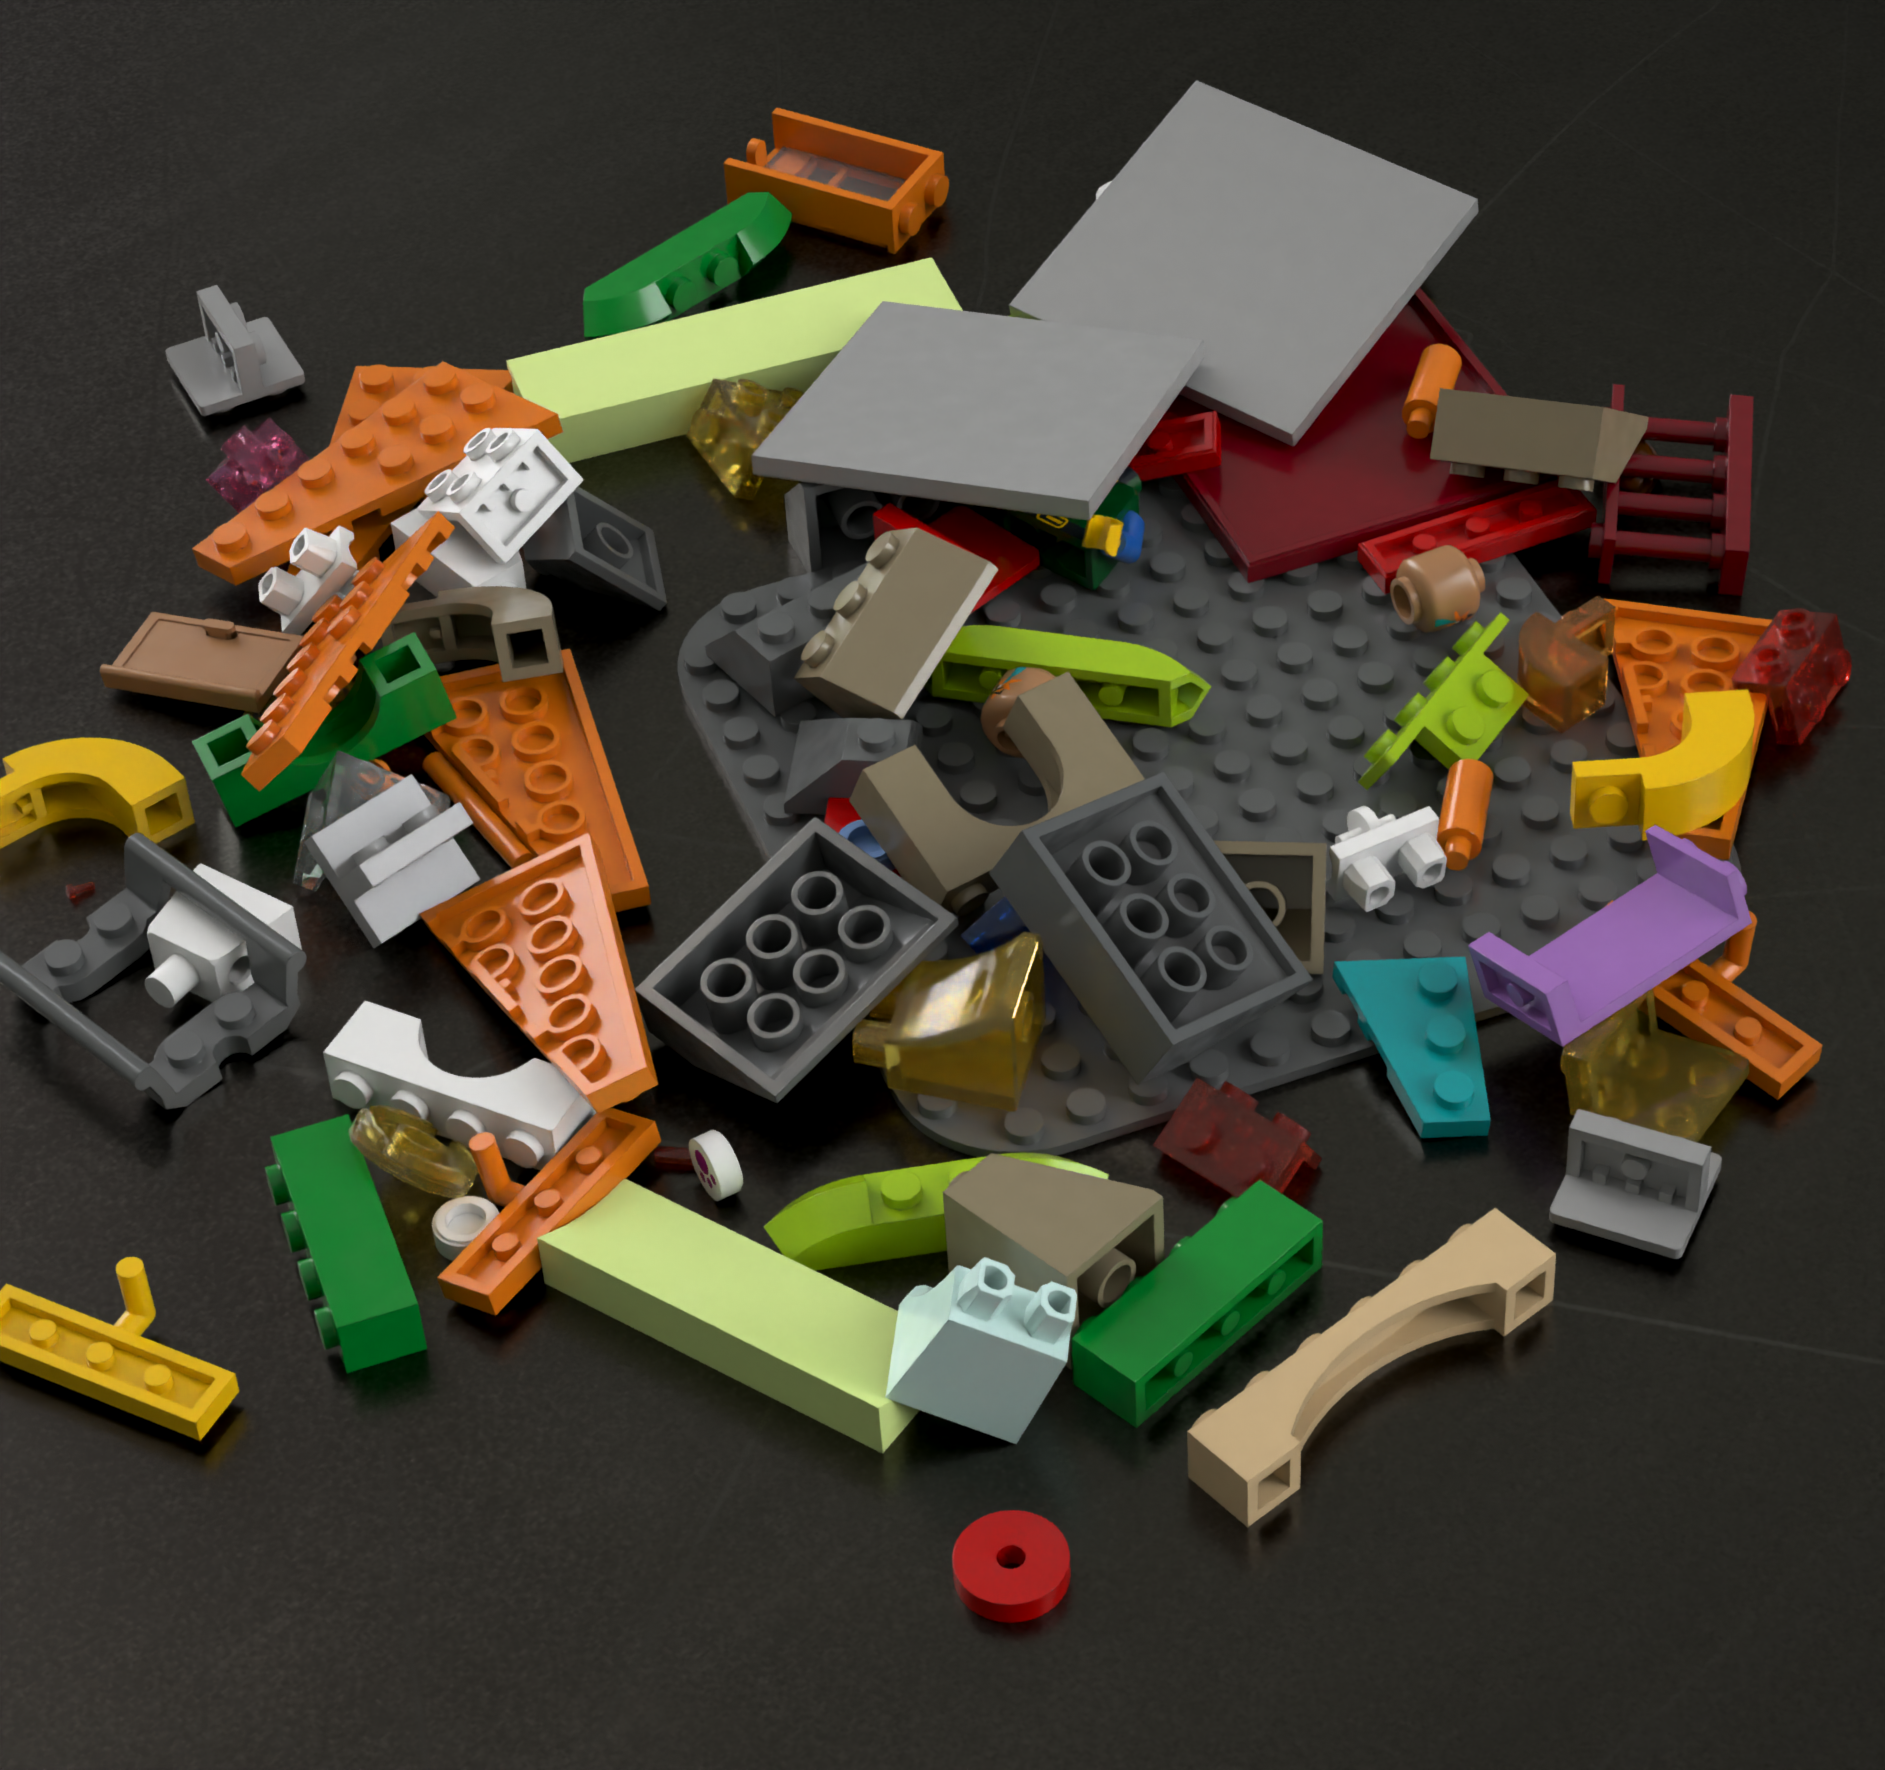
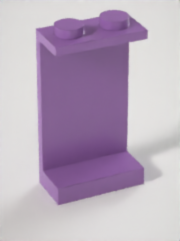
M1654 825L1646 830L1645 833L1657 874L1538 951L1528 956L1490 932L1468 945L1484 997L1564 1047L1750 925L1752 921L1744 896L1747 894L1746 882L1740 871L1728 861L1722 862L1700 850L1689 839H1681Z

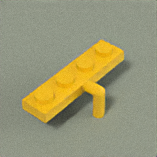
M126 1257L116 1265V1274L126 1311L114 1325L9 1284H6L0 1290L1 1362L201 1441L239 1393L235 1373L141 1336L153 1322L156 1310L144 1264L137 1257Z

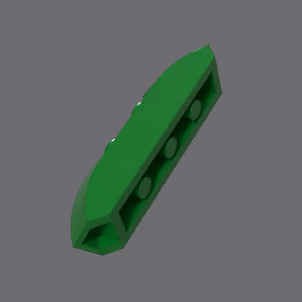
M769 192L746 193L586 287L583 297L585 340L589 341L670 321L752 271L780 243L790 226L792 213Z

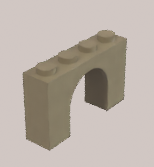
M1069 672L1018 695L1003 725L1006 733L1041 781L1047 796L1048 813L1034 822L1018 826H1002L974 817L952 798L916 745L863 769L850 797V803L878 844L886 852L900 876L950 913L955 912L957 916L966 915L982 905L990 893L1000 889L989 873L1022 830L1145 779Z

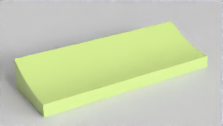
M625 1178L607 1196L583 1215L537 1238L545 1284L882 1454L920 1411L885 1398L898 1315L897 1310Z

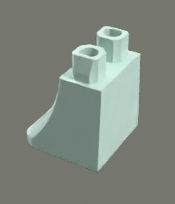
M986 1257L981 1259L972 1269L957 1265L934 1288L926 1285L916 1286L899 1304L885 1398L1017 1444L1067 1363L1070 1332L1075 1319L1077 1301L1075 1290L1052 1281L1042 1285L1037 1293L1014 1285L1015 1275L1010 1271L1008 1265Z

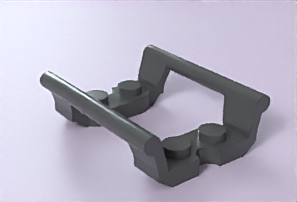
M135 833L127 839L124 846L126 888L86 917L90 927L88 933L78 941L70 939L56 940L22 966L0 950V983L137 1090H142L165 1109L185 1107L223 1079L219 1065L226 1057L239 1052L248 1053L253 1056L288 1028L301 1005L297 994L298 972L305 965L307 957L304 951L141 833ZM172 887L246 941L254 983L244 991L226 994L212 1002L168 1036L158 1046L154 1060L148 1064L76 1009L70 1002L82 1000L93 994L142 957L150 947L147 938L148 927L169 901Z

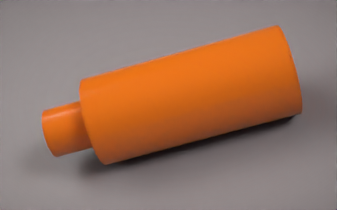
M1433 344L1422 352L1402 409V419L1407 425L1406 430L1413 438L1423 439L1429 433L1434 432L1440 388L1454 390L1462 366V360L1459 353L1448 345Z
M1474 759L1459 760L1449 768L1439 819L1437 842L1447 857L1446 867L1456 871L1465 869L1468 866L1469 860L1476 858L1481 852L1494 779L1492 770L1485 763Z

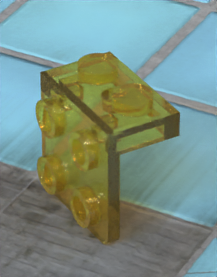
M713 378L700 408L692 417L686 436L734 497L748 500L754 499L764 476L753 474L751 455L797 403L804 392L790 387L784 388L783 391L767 389L748 379H739L736 383Z
M1653 988L1565 1045L1560 1062L1561 1071L1566 1076L1570 1114L1575 1115L1577 1110L1581 1109L1672 1136L1683 1137L1693 1142L1700 1140L1750 1073L1749 1059L1744 1054L1658 1030Z

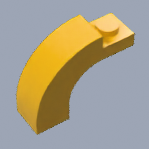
M1748 689L1685 693L1681 743L1669 751L1641 758L1572 762L1570 816L1573 829L1638 825L1641 839L1645 841L1647 840L1645 831L1654 825L1677 836L1701 828L1727 813L1742 797L1750 778L1755 714Z
M71 738L35 745L2 758L7 775L0 778V849L48 824L73 818L102 820L115 825L128 837L135 833H141L155 844L195 823L185 777L163 757L142 746L108 738Z

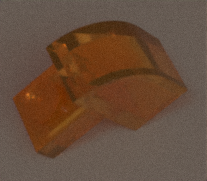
M1596 596L1576 610L1567 612L1555 623L1536 611L1525 621L1520 630L1517 684L1529 694L1523 705L1531 713L1560 733L1565 732L1605 706L1608 673L1607 657L1613 653L1616 607L1600 596Z

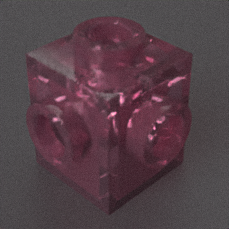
M269 417L252 432L243 425L222 445L220 450L227 457L208 476L206 481L240 513L254 503L260 495L270 491L297 471L310 458L295 444L292 437Z

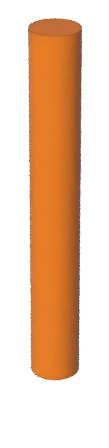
M433 752L424 759L422 764L424 771L454 804L458 802L462 804L473 821V826L512 869L535 858L442 753Z

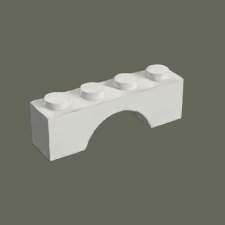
M368 1001L363 1002L323 1052L331 1093L334 1099L340 1100L349 1107L355 1109L363 1108L397 1120L406 1127L420 1128L452 1139L469 1148L468 1144L473 1136L483 1132L492 1133L496 1139L501 1156L524 1168L542 1170L597 1113L553 1064L537 1058H533L510 1072L484 1078L462 1077L442 1071L428 1060L421 1019Z

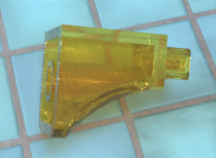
M1022 932L1009 942L974 956L951 960L921 961L869 1013L870 1017L891 1019V1023L863 1019L856 1025L852 1038L854 1062L886 1068L888 1088L1016 1112L1046 1020L1043 942L1041 935L1038 933Z

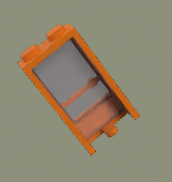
M776 108L772 112L775 148L768 156L765 141L752 138L746 149L747 162L728 158L723 163L727 204L746 193L769 192L792 213L791 222L880 247H887L888 252L896 254L911 236L917 234L922 223L937 207L942 206L949 191V179L945 176L943 152L781 108Z

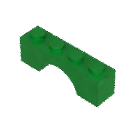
M415 632L359 659L357 677L348 695L338 706L329 712L303 752L261 791H258L241 773L252 753L246 748V745L264 725L263 723L246 714L192 741L235 828L457 718L437 669Z

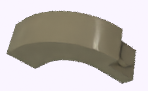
M481 586L438 591L436 599L403 604L381 636L383 647L415 632L433 664L470 659L497 662L500 666L503 682L563 672L564 664L552 603L545 595L524 588Z

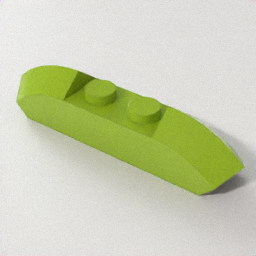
M993 625L962 626L924 685L926 690L934 697L985 703L997 681L1008 670L1018 667L1041 668L1050 672L1055 677L1069 672L1102 719L1163 727H1174L1191 719L1212 687L1199 675L1171 657L1141 645Z
M1030 1152L998 1154L1108 1179L1109 1174L1098 1169L1050 1154ZM987 1156L840 1179L820 1186L797 1198L763 1227L784 1256L814 1271L947 1251L943 1191L948 1188L949 1184L958 1174L970 1171Z

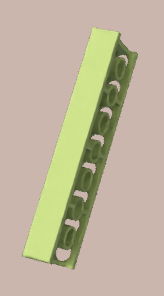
M931 257L506 360L512 378L515 395L558 414L563 432L547 440L568 463L792 408L883 301L963 310Z

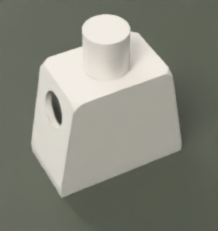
M200 863L193 870L302 950L293 906ZM176 891L148 927L147 938L155 971L145 979V987L149 995L158 1004L166 1008H172L189 991L208 1001L214 1002L226 994L244 991L251 986L254 980L251 975L246 941Z

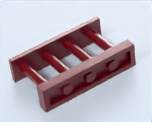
M1613 384L1610 407L1606 408L1623 411L1625 385ZM1730 394L1727 417H1716L1715 423L1649 417L1647 430L1641 440L1712 446V452H1720L1722 455H1714V460L1712 461L1632 454L1620 476L1711 484V490L1721 491V494L1713 493L1712 499L1625 492L1619 491V479L1616 483L1604 482L1602 522H1592L1588 551V558L1599 559L1598 583L1610 584L1614 554L1707 562L1708 569L1719 570L1718 594L1742 596L1750 553L1754 396ZM1617 515L1709 523V529L1720 530V534L1712 533L1711 539L1620 531L1617 530Z

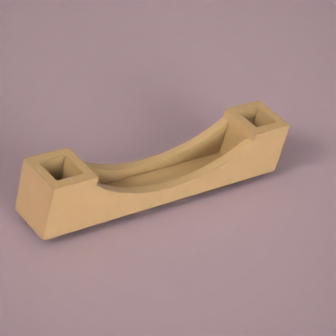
M1496 1208L1475 1223L1461 1226L1453 1233L1446 1244L1424 1260H1415L1401 1272L1398 1279L1373 1297L1367 1296L1360 1299L1351 1308L1347 1316L1325 1332L1309 1336L1299 1346L1296 1353L1271 1371H1263L1254 1376L1241 1393L1219 1409H1210L1203 1413L1195 1421L1192 1428L1187 1431L1188 1477L1246 1527L1251 1526L1300 1489L1301 1450L1317 1424L1349 1390L1382 1366L1425 1345L1449 1337L1495 1329L1502 1336H1506L1553 1301L1556 1253Z

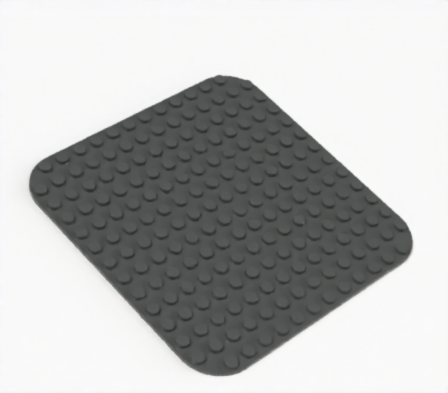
M1173 476L1141 481L1142 490L1138 494L1139 516L1144 520L1145 530L1141 556L1136 562L1126 564L1119 561L1102 583L1093 591L1039 565L1029 574L971 613L963 626L993 625L1137 644L1171 657L1203 678L1212 687L1193 717L1174 727L1103 719V721L1145 779L1161 772L1165 773L1213 841L1327 843L1326 880L1330 879L1332 875V864L1329 856L1330 846L1335 845L1336 836L1348 832L1347 816L1350 811L1366 806L1376 814L1378 819L1393 814L1398 819L1430 806L1440 819L1448 769L1415 739L1399 759L1368 790L1362 787L1358 781L1372 765L1363 756L1388 728L1395 735L1402 728L1393 719L1417 692L1423 697H1427L1431 691L1423 685V682L1447 656L1454 662L1460 655L1452 647L1475 621L1485 628L1500 612L1510 620L1483 654L1523 688L1529 696L1478 759V761L1485 763L1492 770L1494 776L1480 854L1476 858L1469 860L1468 866L1463 870L1456 871L1446 867L1445 876L1442 881L1424 889L1416 887L1405 872L1392 877L1396 881L1394 896L1387 904L1369 912H1366L1350 895L1334 901L1326 890L1324 973L1310 974L1313 980L1299 992L1187 1063L1141 1085H1137L1000 889L990 893L982 905L966 915L957 916L955 912H952L951 914L957 917L959 925L856 1025L895 1102L906 1118L929 1138L967 1155L984 1157L991 1153L1030 1152L1058 1156L1379 1054L1372 1040L1367 1041L1357 1023L1358 1013L1348 995L1341 994L1332 978L1335 961L1465 956L1475 1022L1507 1013V1011L1484 997L1468 945L1490 932L1530 956L1604 908L1610 901H1615L1657 874L1648 840L1642 841L1638 825L1573 829L1570 816L1572 762L1640 757L1624 698L1514 553L1479 564L1485 577V590L1480 593V606L1471 619L1435 632L1425 633L1413 624L1408 625L1401 620L1394 608L1391 593L1384 594L1357 560L1358 551L1247 583ZM1004 517L992 521L1004 529ZM865 557L844 561L837 565L803 575L788 577L782 581L745 592L727 595L720 604L708 611L696 622L685 637L679 651L678 678L683 697L768 860L780 851L814 817L825 822L826 815L785 813L784 801L800 720L842 717L816 696L774 716L706 655L705 646L868 562ZM923 687L902 720H913L922 724L923 737L920 752L952 798L974 817L996 825H1024L1045 816L1048 813L1047 796L1041 781L1025 758H1015L1003 753L984 734L980 721L984 703L934 697ZM1733 845L1729 860H1718L1732 863L1741 873L1739 857Z

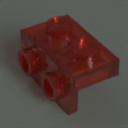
M1801 608L1779 611L1731 678L1734 690L1748 689L1751 693L1766 694L1777 744L1801 746L1814 725L1822 720L1826 708L1841 686H1844L1849 680L1852 661L1849 651L1844 649L1837 614L1810 612Z
M1196 1078L1153 1144L1164 1155L1237 1198L1259 1179L1282 1194L1302 1163L1316 1170L1322 1161V1158L1306 1144L1312 1134L1301 1125L1279 1112L1276 1113L1272 1121H1269L1254 1112L1259 1102L1238 1087L1224 1081L1221 1088L1217 1090L1199 1078Z

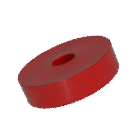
M1006 1510L985 1515L965 1528L954 1545L952 1565L957 1594L970 1610L984 1618L1006 1623L1032 1620L1052 1610L1063 1599L1068 1590L1071 1578L1068 1543L1059 1528L1040 1515L1020 1510ZM1010 1563L1021 1565L1014 1569H1007L1002 1567Z

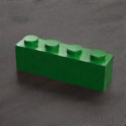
M349 1114L271 1136L270 1139L276 1164L264 1167L275 1206L288 1203L290 1211L280 1215L291 1253L301 1250L305 1252L307 1259L297 1261V1266L308 1301L321 1298L323 1308L314 1310V1315L324 1349L328 1350L338 1347L346 1373L426 1350L427 1345L419 1305Z
M1260 1179L1238 1198L1232 1197L1228 1199L1209 1223L1193 1236L1182 1238L1173 1247L1169 1256L1146 1276L1136 1277L1126 1287L1118 1300L1099 1316H1091L1080 1325L1072 1338L1074 1385L1132 1426L1138 1428L1322 1267L1323 1220Z

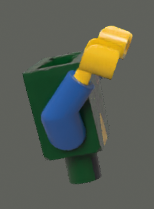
M1127 466L1088 521L1003 509L1004 530L1037 548L1040 554L1039 565L1093 591L1102 583L1119 561L1131 564L1136 562L1141 556L1145 530L1144 520L1139 516L1138 494L1142 490L1141 480L1138 474Z

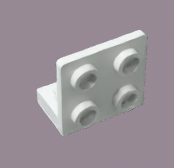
M485 428L466 444L463 450L466 457L453 470L447 469L441 472L428 484L424 491L428 497L418 506L417 510L427 519H430L439 511L447 520L458 521L496 563L506 564L584 479L538 429Z

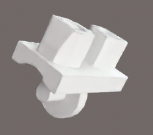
M338 525L328 537L304 528L294 539L289 550L290 563L301 569L299 573L294 576L278 567H271L262 577L258 585L259 600L262 604L281 615L282 633L301 635L311 624V619L317 610L331 596L337 594L343 600L355 587L351 582L359 570H357V562L349 550V545L354 540V533Z
M1366 806L1350 811L1347 816L1348 832L1336 836L1335 845L1330 846L1329 856L1332 864V875L1330 879L1326 880V890L1334 901L1350 895L1366 912H1369L1387 904L1394 896L1396 881L1392 877L1405 872L1412 883L1421 889L1441 882L1445 876L1447 857L1437 842L1439 817L1430 806L1398 819L1393 814L1378 819L1376 814Z

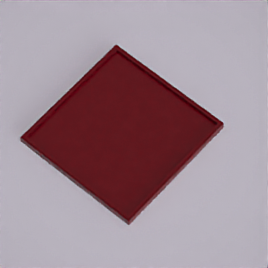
M1420 287L1294 447L1217 412L1221 423L1222 466L1172 475L1247 583L1358 551L1359 543L1559 479V476L1540 474L1538 485L1504 481L1505 469L1486 467L1485 478L1449 474L1451 462L1430 459L1434 432L1429 433L1423 439H1416L1408 434L1406 430L1407 425L1402 419V409L1422 352L1430 345H1448L1459 353L1462 366L1454 390L1508 396ZM1178 394L1160 421L1214 410Z

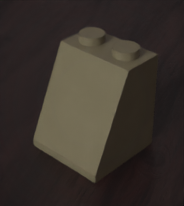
M991 1153L970 1171L958 1174L949 1184L948 1188L943 1191L949 1273L957 1265L972 1269L981 1259L986 1257L1008 1265L1010 1271L1015 1275L1014 1285L1037 1293L1042 1285L1052 1281L1075 1290L1077 1294L1075 1319L1071 1327L1068 1359L1065 1365L1071 1370L1073 1369L1072 1338L1080 1325L1091 1316H1099L1122 1296L1131 1281L1138 1276H1146L1165 1260L1163 1196L1152 1189Z

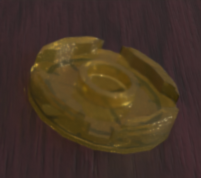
M386 1105L370 1106L369 1110L362 1108L348 1131L351 1142L365 1157L403 1182L426 1192L448 1198L464 1197L470 1191L479 1175L472 1154L463 1144L452 1139L447 1148L434 1138L438 1130L432 1127L433 1124L404 1110Z

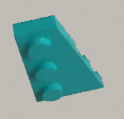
M1466 957L1335 961L1332 978L1341 994L1348 995L1358 1013L1357 1023L1367 1041L1372 1040L1387 1066L1386 1076L1421 1138L1487 1136L1491 1118Z

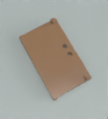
M151 612L112 665H101L100 674L105 687L260 713L275 689L289 671L286 669L288 664L303 648L299 644L303 636L234 625L233 622L211 618L202 620Z

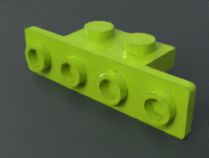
M1500 612L1485 628L1475 621L1452 647L1460 655L1454 662L1447 656L1423 682V685L1431 691L1425 698L1417 692L1393 719L1402 728L1396 735L1388 728L1363 756L1372 765L1358 781L1362 787L1368 790L1399 759L1414 739L1448 770L1452 764L1459 760H1478L1529 696L1523 688L1483 654L1510 621L1505 615Z

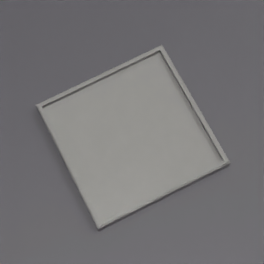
M1196 80L1009 304L1011 317L1204 340V359L1179 395L1294 447L1479 212L1478 199Z
M883 301L751 455L753 474L1088 521L1204 359V340Z

